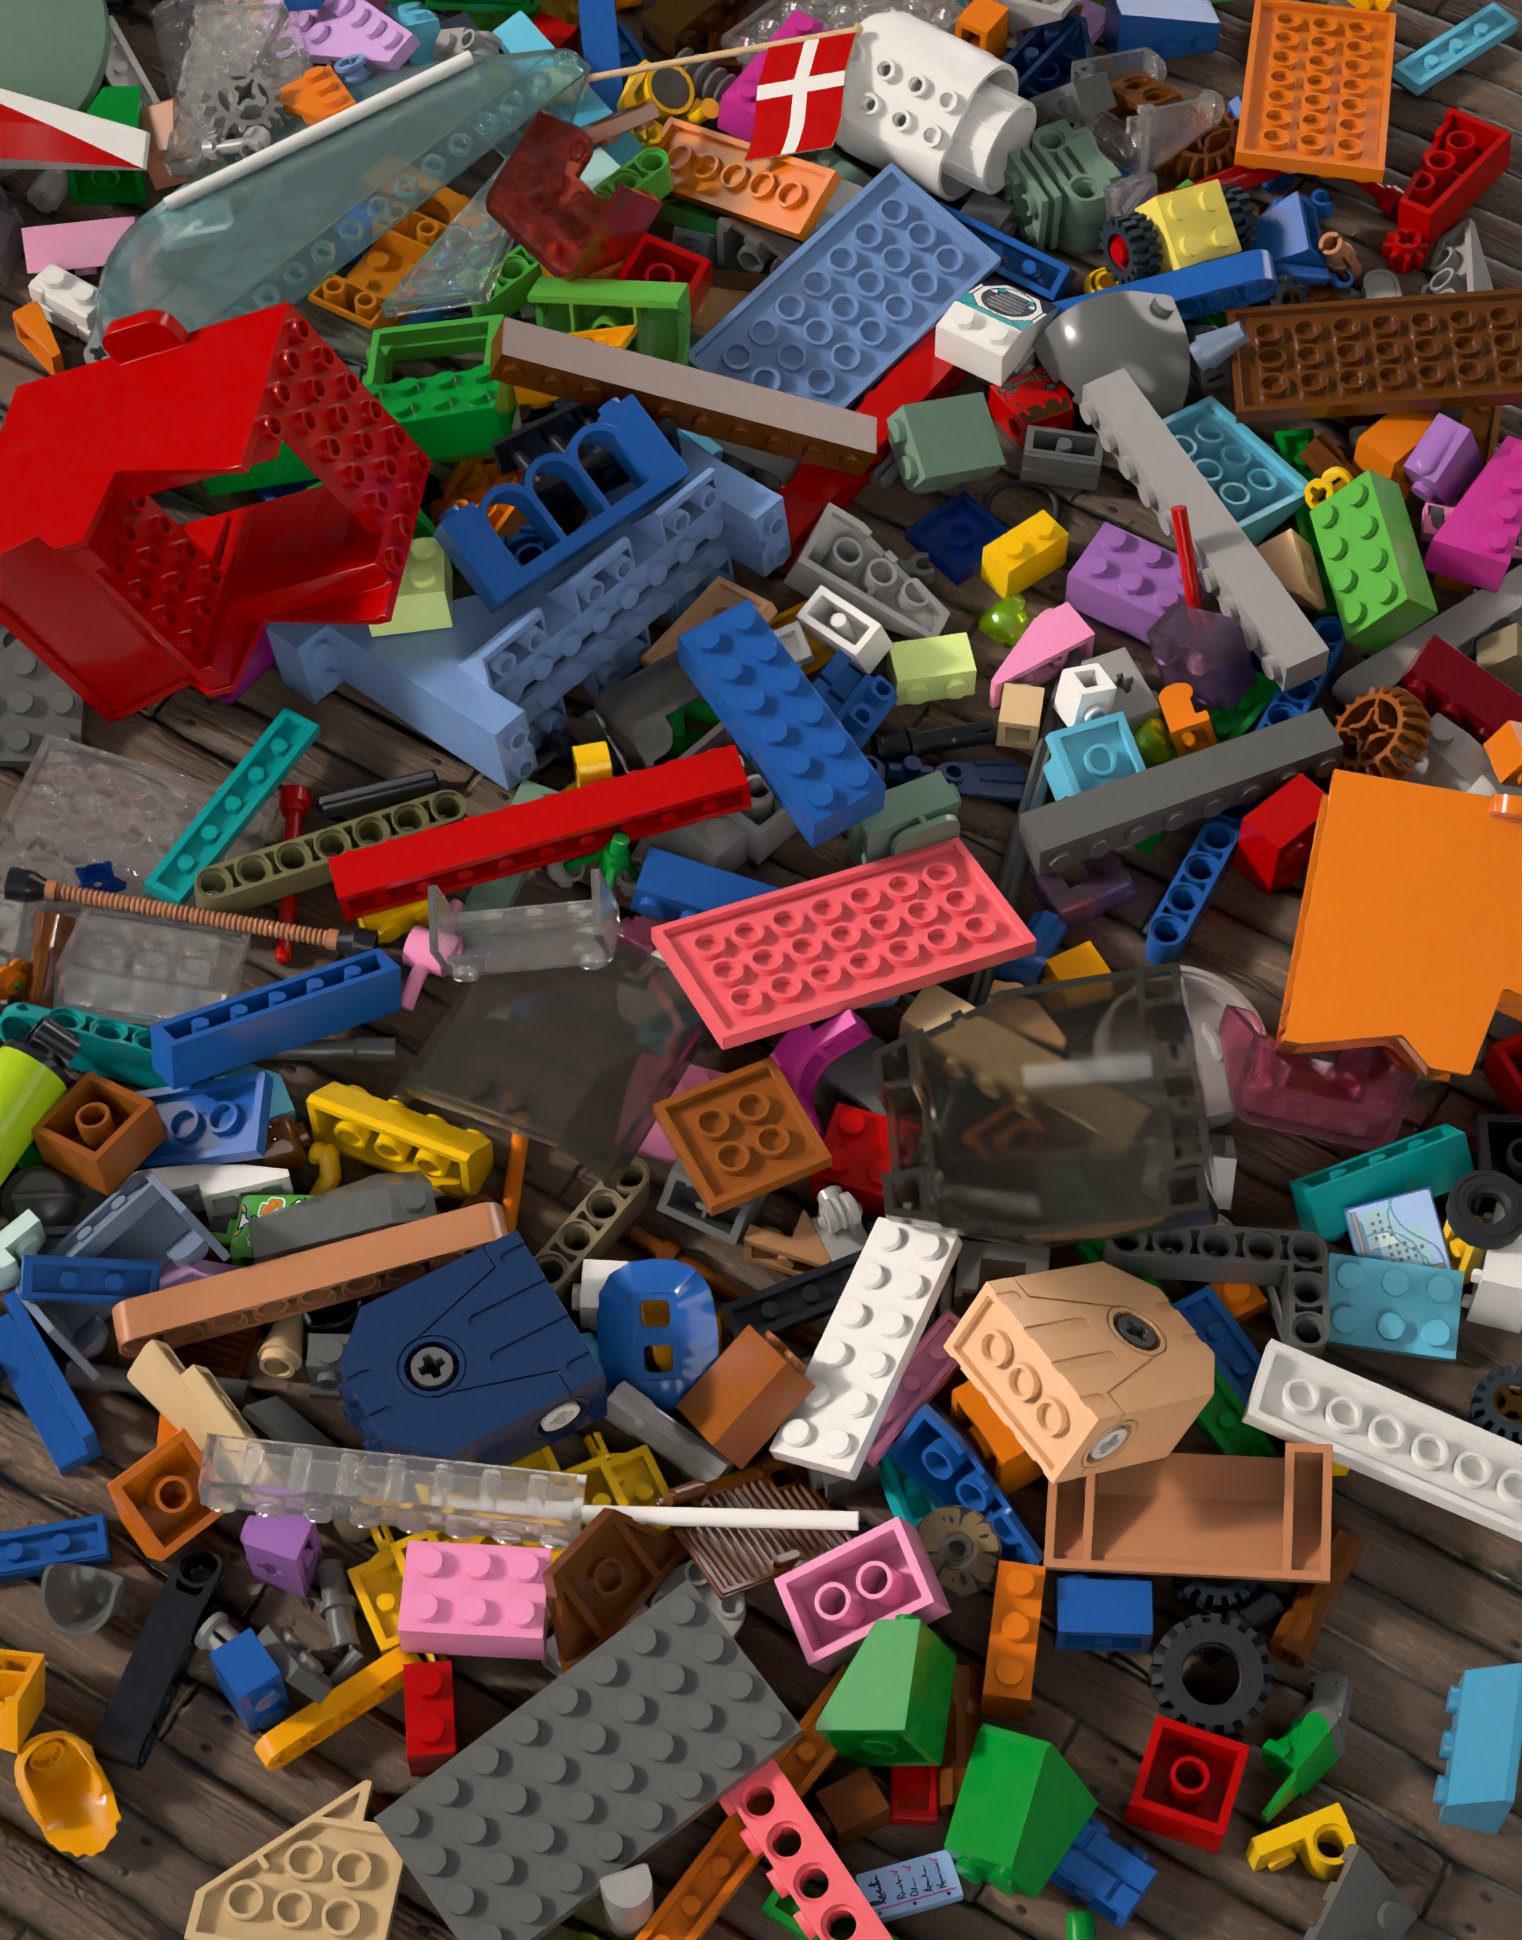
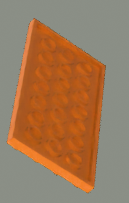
M1255 0L1234 165H1241L1249 169L1265 168L1280 170L1287 174L1305 173L1318 175L1322 178L1353 179L1360 183H1382L1385 170L1397 13L1292 0Z

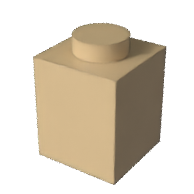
M1004 683L998 721L997 746L1036 750L1045 688L1024 683Z

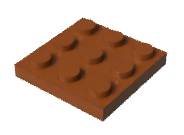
M773 1056L653 1104V1115L711 1217L832 1167L831 1154Z

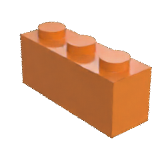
M999 1560L979 1714L1027 1721L1031 1701L1046 1566Z

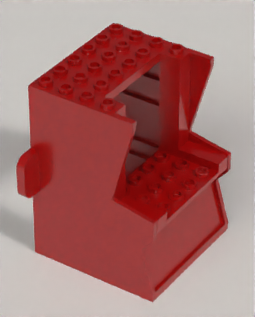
M289 301L192 332H188L172 315L161 310L151 309L112 321L107 325L102 345L111 357L16 386L0 433V623L108 723L121 720L189 685L195 686L208 698L236 691L263 630L268 623L379 625L391 621L432 461ZM282 440L324 484L182 525H178L149 496L221 474L247 473L252 465L276 459Z

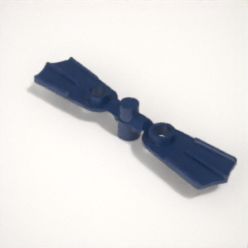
M864 755L881 779L884 780L886 775V779H892L896 782L895 787L940 770L948 784L953 783L960 795L1020 804L1027 781L1018 761L945 762L938 765L934 771L932 766H922L921 760L916 756L906 757L903 764L888 763L884 766L876 757ZM947 773H954L958 777L952 778L948 776Z

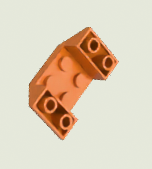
M392 200L371 223L373 246L345 278L329 272L308 296L310 302L371 330L395 327L408 318L437 283L454 236L453 227Z

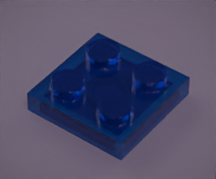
M963 490L905 530V540L919 552L928 553L929 561L958 586L981 570L983 547L1010 530Z

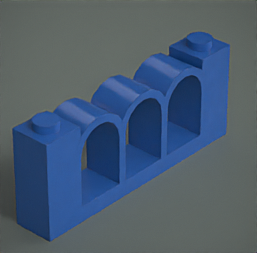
M633 394L622 401L615 397L604 404L598 410L600 417L597 422L582 427L573 436L564 454L547 453L537 457L528 466L519 484L502 483L492 487L483 496L478 507H476L473 501L462 508L455 504L438 517L440 523L433 534L434 538L491 614L682 485L690 474L689 468ZM585 444H597L605 447L614 456L637 489L611 506L582 467L578 459V447ZM541 474H554L561 477L571 487L593 519L566 536L537 497L533 489V478ZM496 504H509L516 507L524 514L549 549L521 567L493 530L488 520L487 509Z

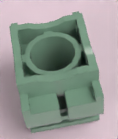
M1064 118L1036 129L1033 133L1031 150L1028 146L1021 148L1020 158L1015 151L1008 153L1007 170L1004 171L1005 192L1001 200L1015 205L1014 222L1017 223L1022 240L1026 243L1029 242L1032 248L1044 253V244L1052 250L1057 248V241L1059 239L1067 250L1073 253H1087L1099 249V242L1103 241L1099 236L1100 231L1104 230L1103 224L1108 222L1109 219L1117 217L1114 202L1120 189L1122 174L1114 163L1099 151L1096 138L1087 126L1073 130Z

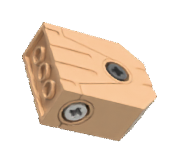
M1103 1261L987 1281L943 1346L948 1354L960 1364V1369L975 1388L987 1398V1403L1006 1427L1009 1426L1014 1432L1015 1438L1033 1461H1037L1044 1470L1043 1473L1052 1484L1168 1457L1214 1394V1352L1205 1342L1203 1343L1198 1338L1196 1331L1181 1313L1170 1305L1169 1299L1158 1287Z

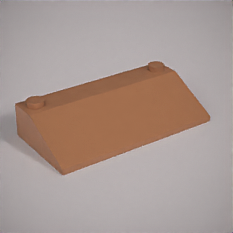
M1285 1442V1458L1170 1453L1165 1458L1081 1478L1078 1477L1077 1479L1052 1484L1048 1479L1044 1566H1046V1570L1330 1584L1333 1444Z

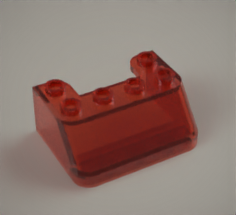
M539 109L489 189L486 196V210L550 274L556 278L571 282L627 259L639 244L662 208L663 203L646 190H635L621 183L608 203L603 200L580 178L593 156L594 144L591 137L579 126Z

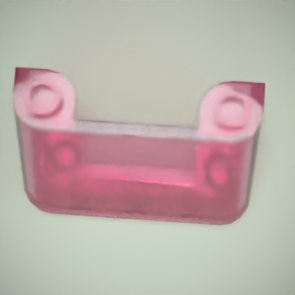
M1226 1004L1219 1025V1038L1231 1107L1242 1121L1256 1126L1372 1151L1394 1142L1418 1074L1395 1051L1385 1046L1344 1049L1338 1051L1334 1063L1274 1051L1277 1042L1272 1036L1262 1034L1261 1020L1254 1012Z

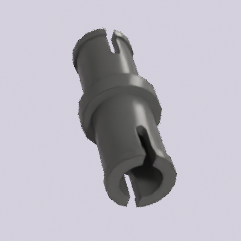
M338 1558L320 1562L316 1565L315 1570L318 1575L323 1600L319 1604L321 1618L327 1621L331 1653L336 1657H345L353 1646L360 1650L361 1642L358 1638L354 1614L357 1611L356 1599L349 1592L345 1561Z

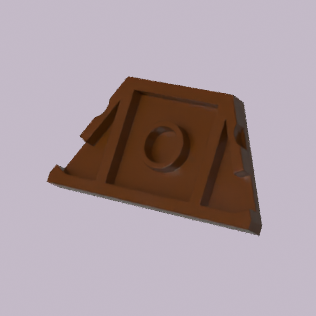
M603 1508L543 1573L561 1668L564 1673L614 1636L686 1557L688 1552L678 1539L661 1533L659 1529L651 1525L639 1523L633 1520L631 1516L616 1509Z

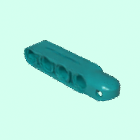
M16 1002L7 1006L0 1016V1038L3 1042L6 1039H19L23 1041L32 1027L44 1015H47L82 1041L78 1052L66 1067L84 1072L91 1071L100 1076L150 1089L169 1086L152 1069L151 1032L149 1028L72 1008L57 1007L49 1009L25 1002Z

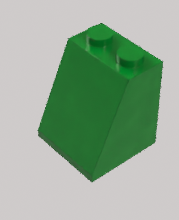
M103 87L86 111V114L141 130V109L144 107L141 87ZM147 169L146 171L66 170L73 205L147 202L149 174Z
M899 1614L895 1616V1619L876 1620L817 1719L815 1731L853 1766H942L957 1656L918 1616Z
M983 1723L977 1733L944 1848L957 1862L955 1865L956 1871L966 1880L974 1884H979L980 1881L990 1883L1001 1892L1010 1896L1017 1892L1036 1899L1099 1803L1051 1742Z

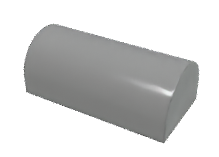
M644 1863L601 1877V1880H599L602 1911L609 1929L621 1938H636L654 1914L652 1877L648 1865Z

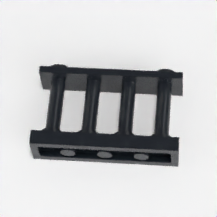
M573 402L493 441L492 446L499 473L503 476L518 468L525 473L528 466L539 456L552 451L564 454L571 439L582 427L597 422L600 417L598 413L600 408ZM669 417L655 423L677 454L682 456L676 424ZM598 445L602 450L584 459L578 455V459L602 494H605L631 481V479L614 456L605 447ZM541 474L533 478V489L553 519L583 504L561 477L554 474L549 476Z

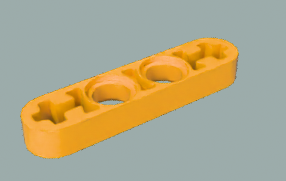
M398 1646L332 1689L320 1705L314 1701L268 1731L258 1740L254 1751L269 1771L282 1768L404 1687L403 1664L423 1663V1660L418 1653L402 1652L401 1646Z

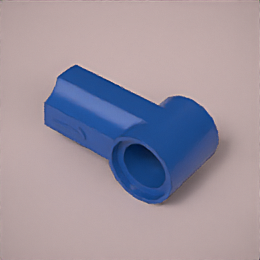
M1047 910L1034 912L1026 926L1037 940L1036 953L999 964L995 975L997 979L1004 982L1020 983L1026 988L1036 990L1038 993L1042 987L1041 980L1044 977L1045 962L1053 957L1067 930V925L1059 919V916Z

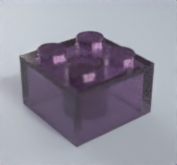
M1174 602L1146 632L1163 688L1174 683H1187L1193 688L1197 703L1230 712L1257 682L1239 619Z

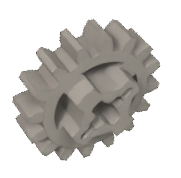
M228 63L225 73L221 69L216 68L213 76L207 77L200 98V102L205 104L202 114L203 116H212L209 125L211 128L218 127L219 125L223 128V137L228 136L231 132L235 134V138H242L247 129L254 126H262L269 132L271 128L276 129L284 103L279 101L281 90L271 89L274 79L270 77L263 80L260 77L262 73L260 68L251 73L248 72V66L243 63L240 70H236L232 63Z

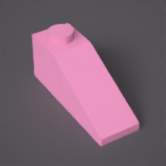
M1068 602L1056 608L1044 610L1025 631L991 680L989 705L992 709L1001 706L1004 683H1024L1038 687L1061 675L1063 666L1068 659V652L1074 649L1083 653L1082 661L1092 658L1095 633Z

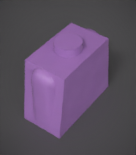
M1438 413L1403 467L1412 485L1411 491L1417 497L1426 502L1451 506L1483 468L1484 462L1471 429Z

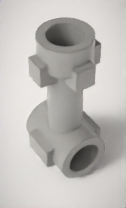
M254 126L248 128L242 138L227 140L226 137L220 138L218 134L210 135L208 139L202 142V154L206 161H217L218 164L226 163L229 155L240 154L243 158H246L267 148L271 143V134L262 126Z

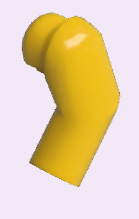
M316 1141L312 1144L308 1153L309 1162L319 1165V1176L309 1195L314 1196L337 1189L342 1179L339 1150L332 1143L326 1145L324 1142Z

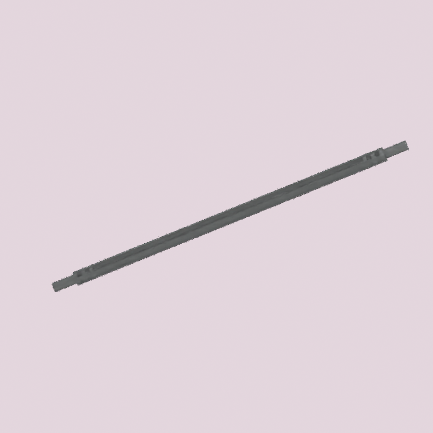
M1076 649L1068 652V659L1063 669L1080 666L1083 653ZM1060 678L1055 680L996 884L997 889L1013 910L1016 906L1029 860L1018 839L1019 814L1044 806L1050 786L1043 771V766L1051 759V753L1045 737L1050 732L1067 727L1053 708ZM998 965L970 974L963 998L964 1001L984 1012ZM944 1068L917 1155L920 1164L911 1196L921 1201L928 1199L936 1168L943 1163L966 1077L953 1075Z

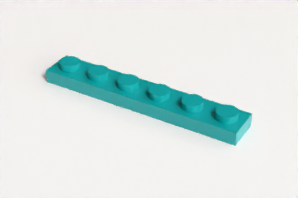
M284 707L145 880V892L169 904L185 905L194 894L196 875L200 870L217 864L320 735L319 725Z

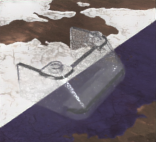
M591 869L592 900L455 913L437 885L428 886L430 953L446 974L452 975L453 980L458 982L475 981L479 978V975L580 966L587 970L601 969L615 955L620 923L619 904L600 869Z

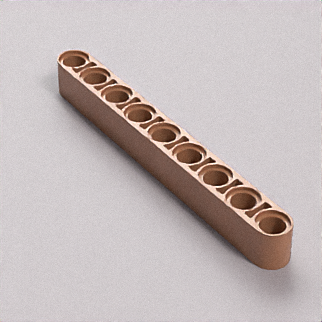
M496 1202L479 1203L126 1299L112 1308V1318L119 1353L127 1358H137L143 1347L152 1339L168 1343L170 1348L174 1349L405 1286L481 1247L484 1250L485 1245L509 1234L503 1207Z

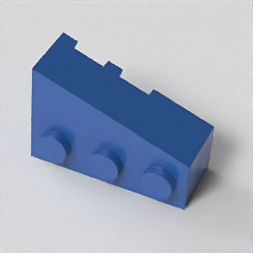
M1107 0L1103 41L1114 67H1125L1217 50L1220 21L1210 0Z

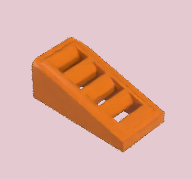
M32 301L14 311L12 316L18 340L51 375L64 372L65 368L61 351L41 305L37 301Z

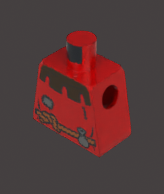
M1044 367L1008 379L1001 387L995 384L990 386L988 402L990 416L1022 449H1024L1028 425L1072 431L1074 407L1065 384L1061 380L1055 383Z

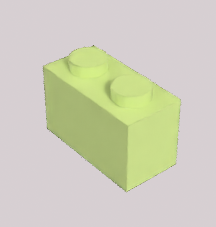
M967 632L893 642V646L887 652L886 668L890 684L896 689L894 693L898 697V700L895 702L896 706L904 704L917 705L925 701L946 698L959 699L975 694L977 669Z

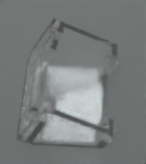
M1148 47L1072 61L1071 83L1106 71L1109 82L1112 83L1143 71L1164 84L1167 74L1164 60ZM1207 89L1201 91L1197 99L1183 100L1182 102L1158 107L1151 103L1138 105V115L1128 116L1127 123L1108 110L1075 121L1073 130L1087 126L1096 138L1097 147L1104 156L1133 176L1149 175L1219 125L1225 112L1224 96L1215 90Z

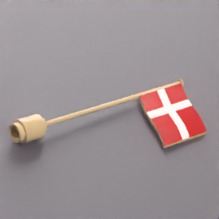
M855 23V27L588 75L586 69L579 68L576 61L542 67L540 72L533 73V90L539 103L546 101L548 105L583 99L584 91L589 89V82L768 50L758 83L754 132L744 162L832 148L835 143L842 120L846 71L856 36L857 38L862 36L864 29L860 23Z

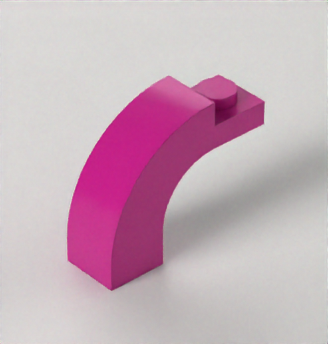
M850 1009L842 1014L829 1017L821 1027L814 1023H809L789 1030L771 1054L822 1140H824L825 1132L814 1107V1092L818 1079L834 1060L873 1037L867 1022Z

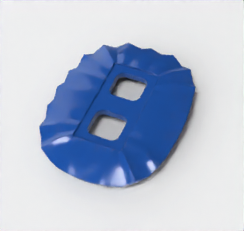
M647 1259L628 1262L609 1274L598 1294L599 1307L596 1315L598 1326L596 1340L599 1346V1361L604 1368L606 1385L614 1391L620 1383L625 1381L652 1400L654 1405L661 1411L679 1410L676 1405L718 1359V1326L710 1288L696 1269L677 1260ZM645 1300H666L670 1308L669 1325L650 1327L644 1325L642 1321V1302ZM646 1346H670L673 1351V1369L671 1371L657 1372L647 1370L645 1365Z

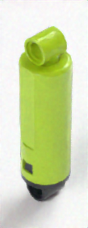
M44 1015L32 1027L22 1042L6 1039L0 1048V1187L33 1141L34 1137L31 1129L65 1095L72 1084L70 1077L64 1069L78 1052L82 1041L47 1015Z

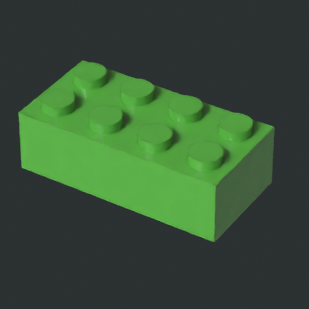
M1368 469L1309 512L1346 641L1371 652L1378 653L1438 613L1398 483Z

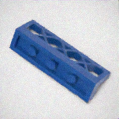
M14 1290L2 1296L8 1313L0 1317V1367L7 1376L8 1382L61 1476H64L98 1458L103 1453L92 1425Z

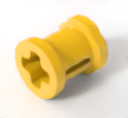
M1335 466L1329 468L1323 473L1321 479L1315 478L1306 485L1304 489L1306 503L1311 509H1314L1353 481V477L1343 467ZM1337 478L1341 479L1339 482L1333 485L1334 480H1336ZM1326 494V498H1324L1321 501H1318V498Z

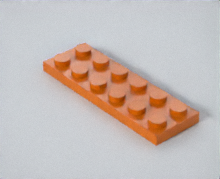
M669 117L662 128L661 140L652 146L661 148L668 154L674 183L673 189L668 194L669 196L804 242L842 180L836 170L790 155L745 163L744 159L748 153L750 142L673 117Z

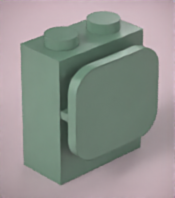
M983 392L905 404L886 419L889 442L901 480L909 492L914 494L948 490L956 487L959 483L986 479L1006 464Z
M939 770L886 790L883 810L848 829L847 852L855 866L857 867L954 837H960V823L957 819L958 807L961 806V797L956 786L953 783L948 784Z

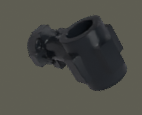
M558 729L552 730L543 740L542 748L545 752L537 758L538 768L526 780L542 785L540 776L556 763L560 762L566 768L572 767V747L578 746L579 742L569 733L563 734ZM521 782L515 786L516 790H518Z

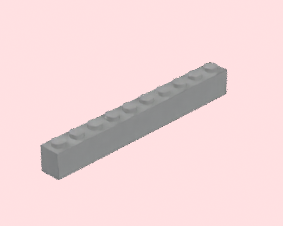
M1125 368L1083 385L1082 403L1079 405V410L1084 422L1087 425L1092 424L1099 434L1104 450L1112 452L1118 461L1122 475L1127 480H1132L1138 489L1142 503L1147 508L1151 507L1158 516L1162 531L1167 536L1171 535L1175 542L1171 508L1177 505L1187 506L1200 582L1205 591L1208 593L1212 592L1216 597L1225 619L1229 622L1233 621L1245 647L1250 651L1253 650L1261 660L1265 675L1270 680H1275L1281 690L1285 692L1326 673L1329 648Z

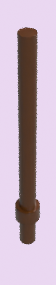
M639 1225L632 1229L628 1237L629 1241L656 1256L655 1259L677 1260L690 1265L700 1273L712 1291L727 1300L734 1301L752 1294L684 1253L685 1248L673 1240L667 1239L664 1241ZM805 1325L784 1333L814 1352L822 1338V1335Z

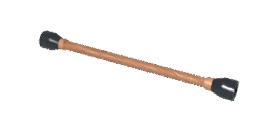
M10 867L4 887V897L10 901L22 903L42 900L56 902V900L60 899L61 901L66 900L72 903L77 901V904H88V906L93 904L94 907L98 905V907H104L105 909L109 907V909L125 910V912L141 913V915L146 914L152 917L157 915L158 918H161L162 916L163 919L168 918L171 920L173 918L174 921L178 919L180 922L189 921V923L194 922V924L199 923L200 925L205 923V926L210 925L216 928L221 926V929L226 927L227 930L232 929V931L237 929L238 932L242 930L243 933L248 932L251 934L253 932L255 935L258 933V935H269V937H280V939L285 937V940H296V942L301 940L302 943H305V941L307 944L312 943L315 945L317 943L318 946L322 944L326 949L335 950L348 958L376 949L379 943V930L354 927L343 930L329 928V930L324 931L320 929L318 931V928L313 930L312 927L307 928V926H304L302 928L301 925L297 927L296 924L291 925L288 923L286 925V923L283 922L281 924L279 921L276 923L275 921L270 922V920L265 921V919L260 920L259 918L254 920V917H250V919L248 916L244 917L243 915L238 917V914L233 916L232 913L227 914V912L222 914L221 911L217 913V911H211L210 909L206 911V909L190 908V906L174 905V903L169 904L163 901L158 903L157 900H154L153 902L152 899L147 900L144 898L142 900L141 897L137 899L135 896L126 897V895L110 894V892L94 891V889L89 891L88 888L84 889L83 887L78 888L75 886L73 888L72 885H62L59 881L49 880L34 870Z

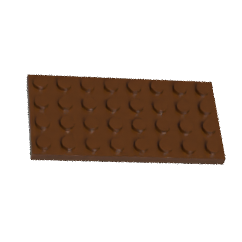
M1522 288L1227 309V325L1229 326L1240 321L1250 338L1249 342L1242 345L1230 356L1236 423L1522 404Z

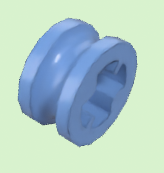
M363 54L347 56L334 65L335 72L341 74L339 79L344 86L358 84L371 75L370 68L364 66L366 58Z

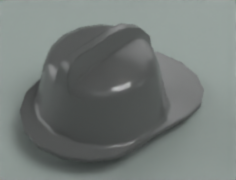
M34 1165L22 1168L11 1176L3 1189L1 1203L4 1216L9 1223L30 1209L40 1219L42 1227L78 1226L110 1196L48 1165Z

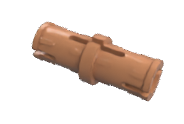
M1337 232L1325 233L1319 240V249L1326 256L1327 265L1333 271L1338 272L1345 281H1348V278L1344 272L1350 271L1354 281L1362 272V264L1358 262L1359 260L1356 258L1354 248L1348 242H1344Z

